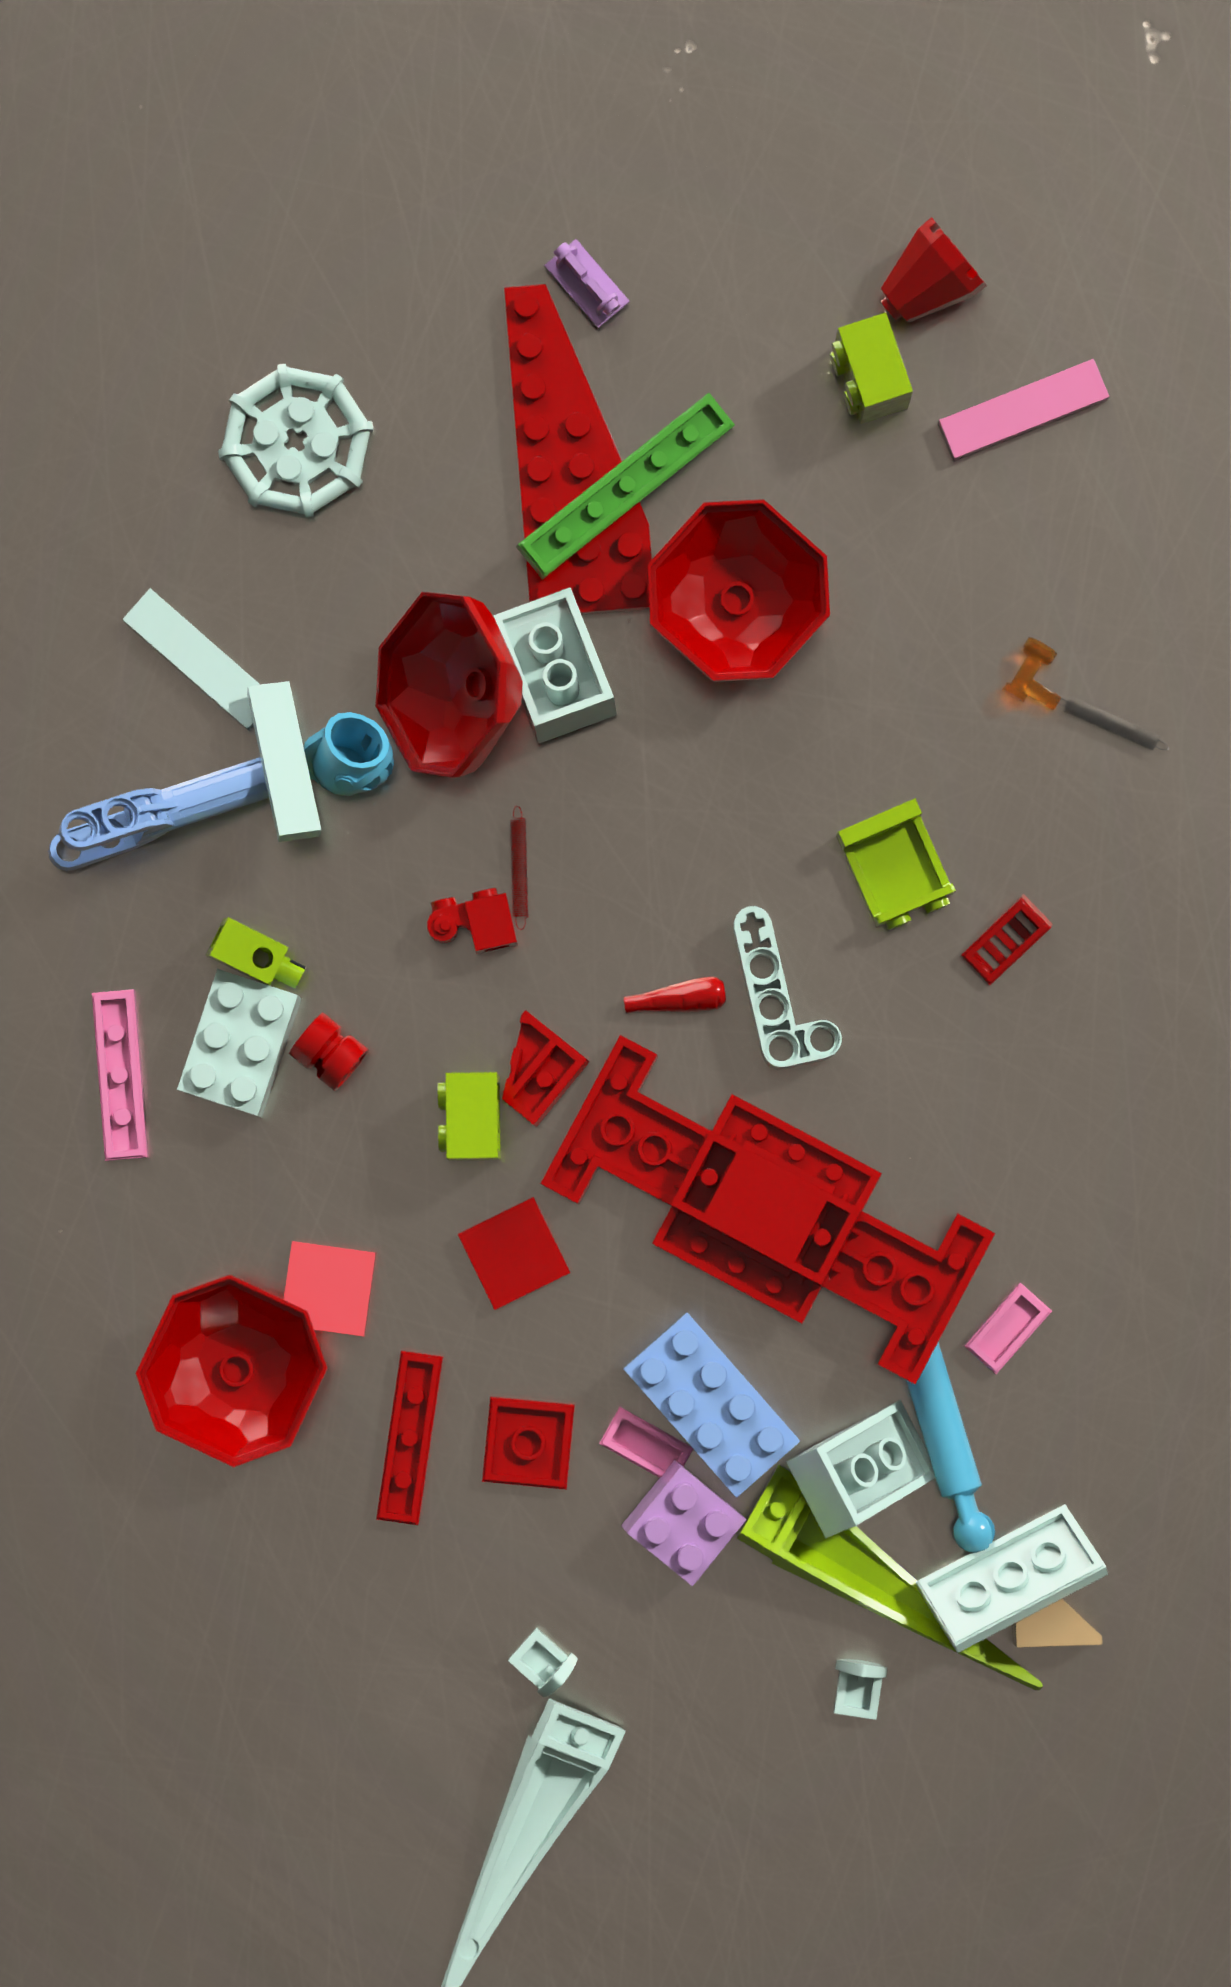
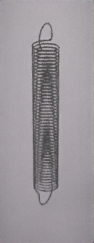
M1071 696L1066 701V705H1062L1066 706L1064 712L1076 715V717L1078 716L1082 720L1086 719V721L1092 722L1097 727L1105 728L1109 732H1115V734L1117 733L1121 737L1123 735L1126 739L1134 741L1136 744L1144 745L1148 749L1152 748L1153 750L1157 747L1154 738L1150 744L1149 739L1147 741L1146 735L1144 739L1143 737L1141 739L1138 732L1136 736L1135 734L1133 735L1131 727L1128 733L1125 725L1123 727L1122 724L1121 728L1120 726L1118 728L1116 719L1112 725L1111 720L1109 722L1108 716L1106 720L1105 718L1103 720L1100 713L1098 717L1097 715L1095 717L1093 708L1090 714L1087 706L1085 708L1084 705L1083 709L1082 707L1080 709L1078 700L1074 706Z

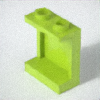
M916 798L840 830L836 835L876 928L884 924L887 925L888 930L902 926L912 921L909 913L925 907L927 914L950 904L948 897L956 892L953 883L950 884L922 821V812Z

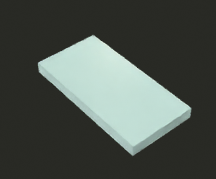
M1064 1504L993 1541L986 1550L970 1553L916 1581V1585L954 1649L959 1653L1108 1575L1106 1565Z

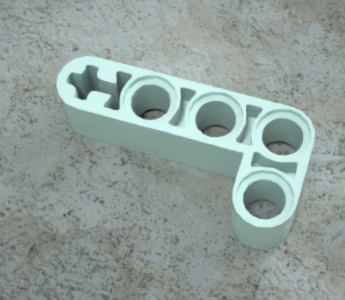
M748 906L742 909L734 920L733 934L764 1061L772 1068L787 1069L832 1057L839 1050L842 1043V1035L839 1028L827 1020H818L800 1025L795 1024L770 916L764 909L757 906ZM748 916H753L755 922L763 923L764 927H761L758 931L759 944L761 945L768 941L770 948L758 947L748 953L745 952L744 946L752 947L753 944L750 932L742 931L740 928L746 924ZM764 956L772 962L774 971L770 977L760 979L751 973L750 962L756 957ZM767 997H774L782 1003L783 1013L775 1020L766 1019L760 1013V1002ZM817 1029L828 1030L834 1039L832 1048L825 1052H820L813 1048L810 1042L811 1033ZM783 1038L791 1043L793 1053L788 1060L778 1061L770 1055L769 1045L774 1039Z

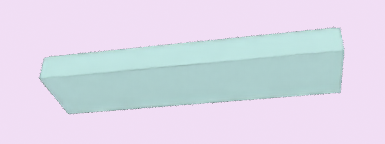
M150 588L127 613L123 621L249 731L253 727V720L247 689L248 686L260 684Z
M290 682L248 686L247 696L278 842L320 837L321 826Z

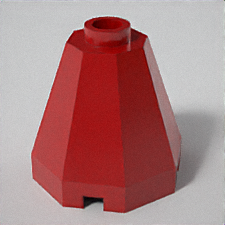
M932 217L918 228L881 287L886 297L880 302L895 320L903 316L909 323L972 298L987 286Z

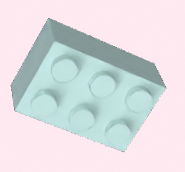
M217 969L177 1090L262 1118L302 998L296 994Z

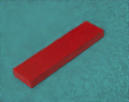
M401 1351L377 1520L419 1525L443 1356Z

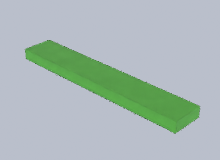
M710 393L706 394L521 541L516 548L543 580L731 430L735 424Z

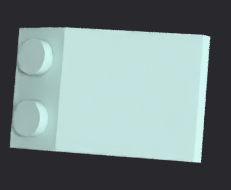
M571 587L493 615L523 681L522 703L538 744L617 715L613 693Z
M901 1400L786 1461L825 1538L860 1524L935 1479L928 1452Z

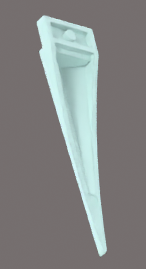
M548 1699L532 1737L528 1736L441 1987L461 1986L491 1935L536 1867L586 1798L609 1770L626 1732L624 1729Z

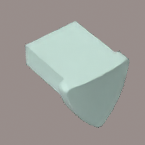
M537 1627L508 1659L514 1667L539 1688L537 1692L543 1698L551 1695L566 1681L578 1660L572 1653L568 1656Z
M837 1660L835 1669L839 1670L833 1712L835 1714L876 1720L882 1678L887 1677L888 1668L863 1660Z

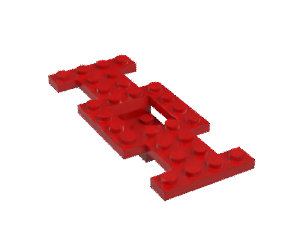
M620 1035L540 1184L579 1204L598 1168H601L672 1207L654 1238L653 1245L801 1324L804 1323L822 1287L897 1326L878 1365L916 1385L995 1233L957 1213L938 1251L863 1212L882 1176L881 1172L731 1094L713 1130H709L639 1093L658 1055Z

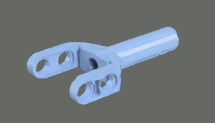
M258 757L161 790L155 788L134 790L73 810L64 817L60 825L59 834L50 843L48 850L49 859L58 869L65 871L75 870L137 849L171 830L267 799L269 796L261 758ZM112 807H124V811L108 816V811ZM75 819H81L87 822L85 824L67 829L69 822ZM120 839L119 844L113 848H104L101 846L103 844ZM62 841L70 849L80 851L79 857L70 862L62 860L56 851L57 844Z

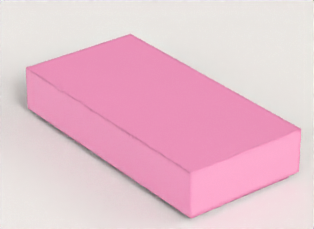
M1019 1283L966 1342L964 1347L994 1374H997L1049 1316L1052 1310L1024 1285Z
M619 1407L599 1443L659 1478L662 1477L674 1460L684 1466L693 1451L690 1445L622 1407Z

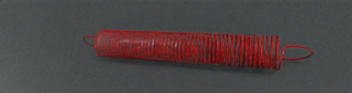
M521 811V818H515V819H520V820H510V821H511V822H510V828H511L510 830H512V831H510V832H513V833H510V834H524V835H510V836H524V837H510V838H525V839H510V840H525V841H527V840H526V839H527V838H526V827H525V826H519V825H525V824H518V823H525V822H516V821H525V820H526L525 818H522V811ZM510 841V842H511V847H512L511 849H513V850H511V851H515V852H511V853H524V854H511V855H525V856H511V857H525V858H511V859H526V858H527V857H526V856H527V850H526V849H527V848H526V847H527V846H526L527 844H525V843H517V842H525V841ZM511 860V868H513L511 870H515L511 872H524L511 874H525L511 876H526L511 878L528 879L527 865L519 864L526 862H517L526 860ZM512 879V885H513L512 887H514V888H512V889H524V890H512V891H525V892H512V893H525V894H512V895H526V896H512V897H527V896H528V895H527V894H528V888H527V887H528V886H527V885H528V884H527L528 882H526V881H517V880H526V879ZM512 898V899H513V900H512V902H513V903H512V904H513L512 906H516V907H512V908H524V909H512V910H525V911H512V912H526V913H512V914H527V915H529V914H528V903H527L528 901H527V900H516V899H527V898ZM512 915V916H516V918H517V916H527V915Z

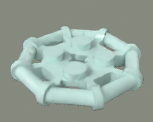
M286 363L277 365V370L238 395L233 393L229 399L231 408L222 448L218 450L220 460L225 461L248 496V503L253 507L262 505L305 514L306 518L314 517V512L351 488H359L363 482L360 477L369 435L374 431L373 423L367 421L344 386V378L338 374L328 376L286 366ZM291 385L322 391L317 402L310 401L304 397L295 398L293 397ZM280 388L283 399L261 412L254 405ZM333 400L349 424L337 428L325 410ZM246 415L257 421L253 431L252 444H240ZM293 431L297 434L303 432L307 435V438L303 440L305 448L299 452L295 447L287 449L284 445L289 441L288 434ZM340 439H352L346 467L335 462ZM255 455L267 474L258 482L243 459ZM329 471L337 476L336 479L313 494L311 493L309 484ZM275 481L291 482L299 486L300 496L271 491Z

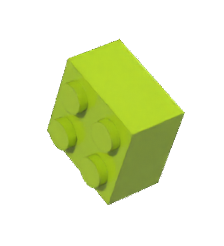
M885 312L839 327L835 342L832 343L833 351L830 352V359L836 375H844L846 391H843V396L849 414H857L861 425L908 409L913 389L887 313Z
M497 1072L446 1073V1082L438 1083V1108L446 1110V1125H438L439 1151L447 1152V1159L449 1161L501 1160L500 1076Z

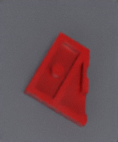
M525 1010L521 1014L520 1032L516 1048H513L510 1061V1075L506 1079L502 1100L537 1127L588 1065L589 1061Z

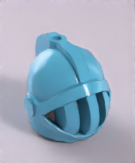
M352 712L338 713L330 718L325 728L309 737L303 746L310 779L315 780L333 794L352 796L357 793L371 791L383 784L393 771V750L387 735L374 720L361 714Z

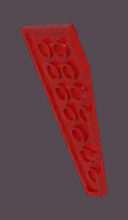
M546 284L504 287L524 539L622 462ZM640 502L543 580L526 560L529 602L571 587L581 615L649 610L647 564L652 560L649 523Z

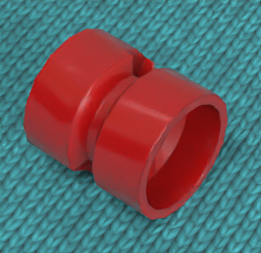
M322 1012L302 1033L289 1054L305 1068L315 1067L317 1069L316 1077L333 1091H336L359 1066L369 1049L352 1035L343 1037L341 1035L342 1027Z

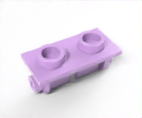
M577 239L569 245L566 242L561 244L554 251L555 257L544 265L597 328L601 327L630 302Z

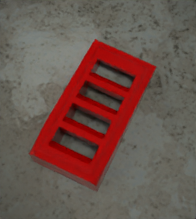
M1023 894L961 956L991 985L1051 929L1053 924ZM1019 911L1036 927L1032 933L1015 917ZM1007 923L1024 939L1020 945L1003 929ZM994 935L1011 951L1007 957L991 942L990 939ZM984 947L999 963L995 969L977 952L980 948Z

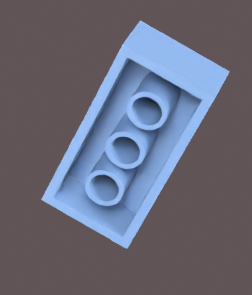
M688 1312L623 1368L736 1498L800 1442L797 1436Z

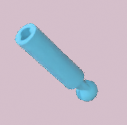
M938 1342L916 1385L907 1380L906 1382L941 1497L954 1500L959 1518L953 1528L954 1539L958 1546L965 1551L976 1553L986 1550L989 1544L993 1542L995 1525L990 1517L979 1512L974 1493L980 1488L982 1483Z

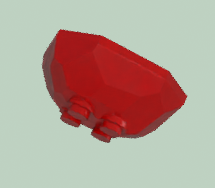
M764 499L704 502L647 564L650 626L712 682L773 679L830 617L827 555Z
M421 592L379 646L375 707L410 770L413 772L454 778L476 771L484 763L521 706L523 686L521 675L495 618L485 604L469 596Z
M227 1275L172 1295L135 1374L157 1432L227 1465L236 1467L292 1446L328 1366L307 1310L233 1275Z

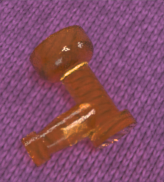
M1028 637L1023 646V652L1027 657L1011 684L1006 682L1002 691L1023 703L1027 696L1034 700L1044 703L1047 708L1053 711L1058 705L1061 696L1055 692H1050L1044 685L1033 678L1041 665L1047 666L1054 661L1057 653L1044 643Z

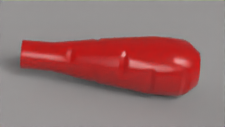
M713 976L692 979L644 994L624 997L626 1013L640 1011H711L721 1008L726 1002L724 981Z

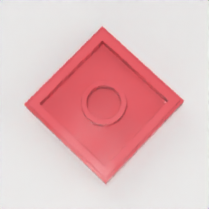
M292 1241L284 1300L307 1310L314 1330L364 1337L376 1253Z

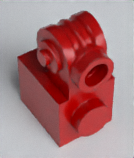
M496 888L472 893L473 900L461 904L456 903L455 897L431 902L432 914L427 921V929L430 936L436 942L448 944L457 937L458 928H465L472 934L477 954L518 946L506 893L498 894Z

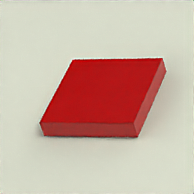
M534 1197L458 1234L494 1310L571 1273Z
M490 1397L482 1482L567 1490L575 1404Z

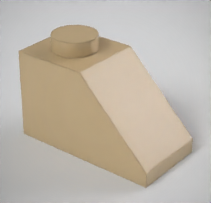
M1063 1599L1012 1624L1013 1644L1016 1647L1102 1645V1636Z

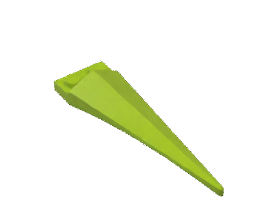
M778 1465L737 1539L772 1559L771 1564L956 1652L918 1591L916 1580L857 1526L825 1538L792 1472ZM987 1639L958 1653L1033 1690L1043 1688L1041 1681Z

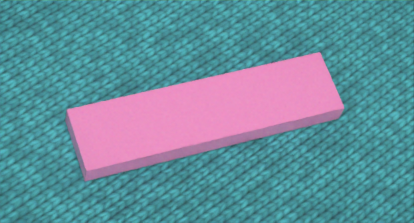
M1091 359L940 419L938 424L955 461L1109 399V394L1095 360Z
M135 990L92 993L105 1161L149 1158Z

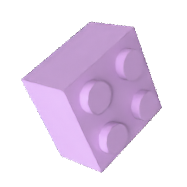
M674 1460L621 1526L627 1534L693 1586L747 1519L689 1470Z

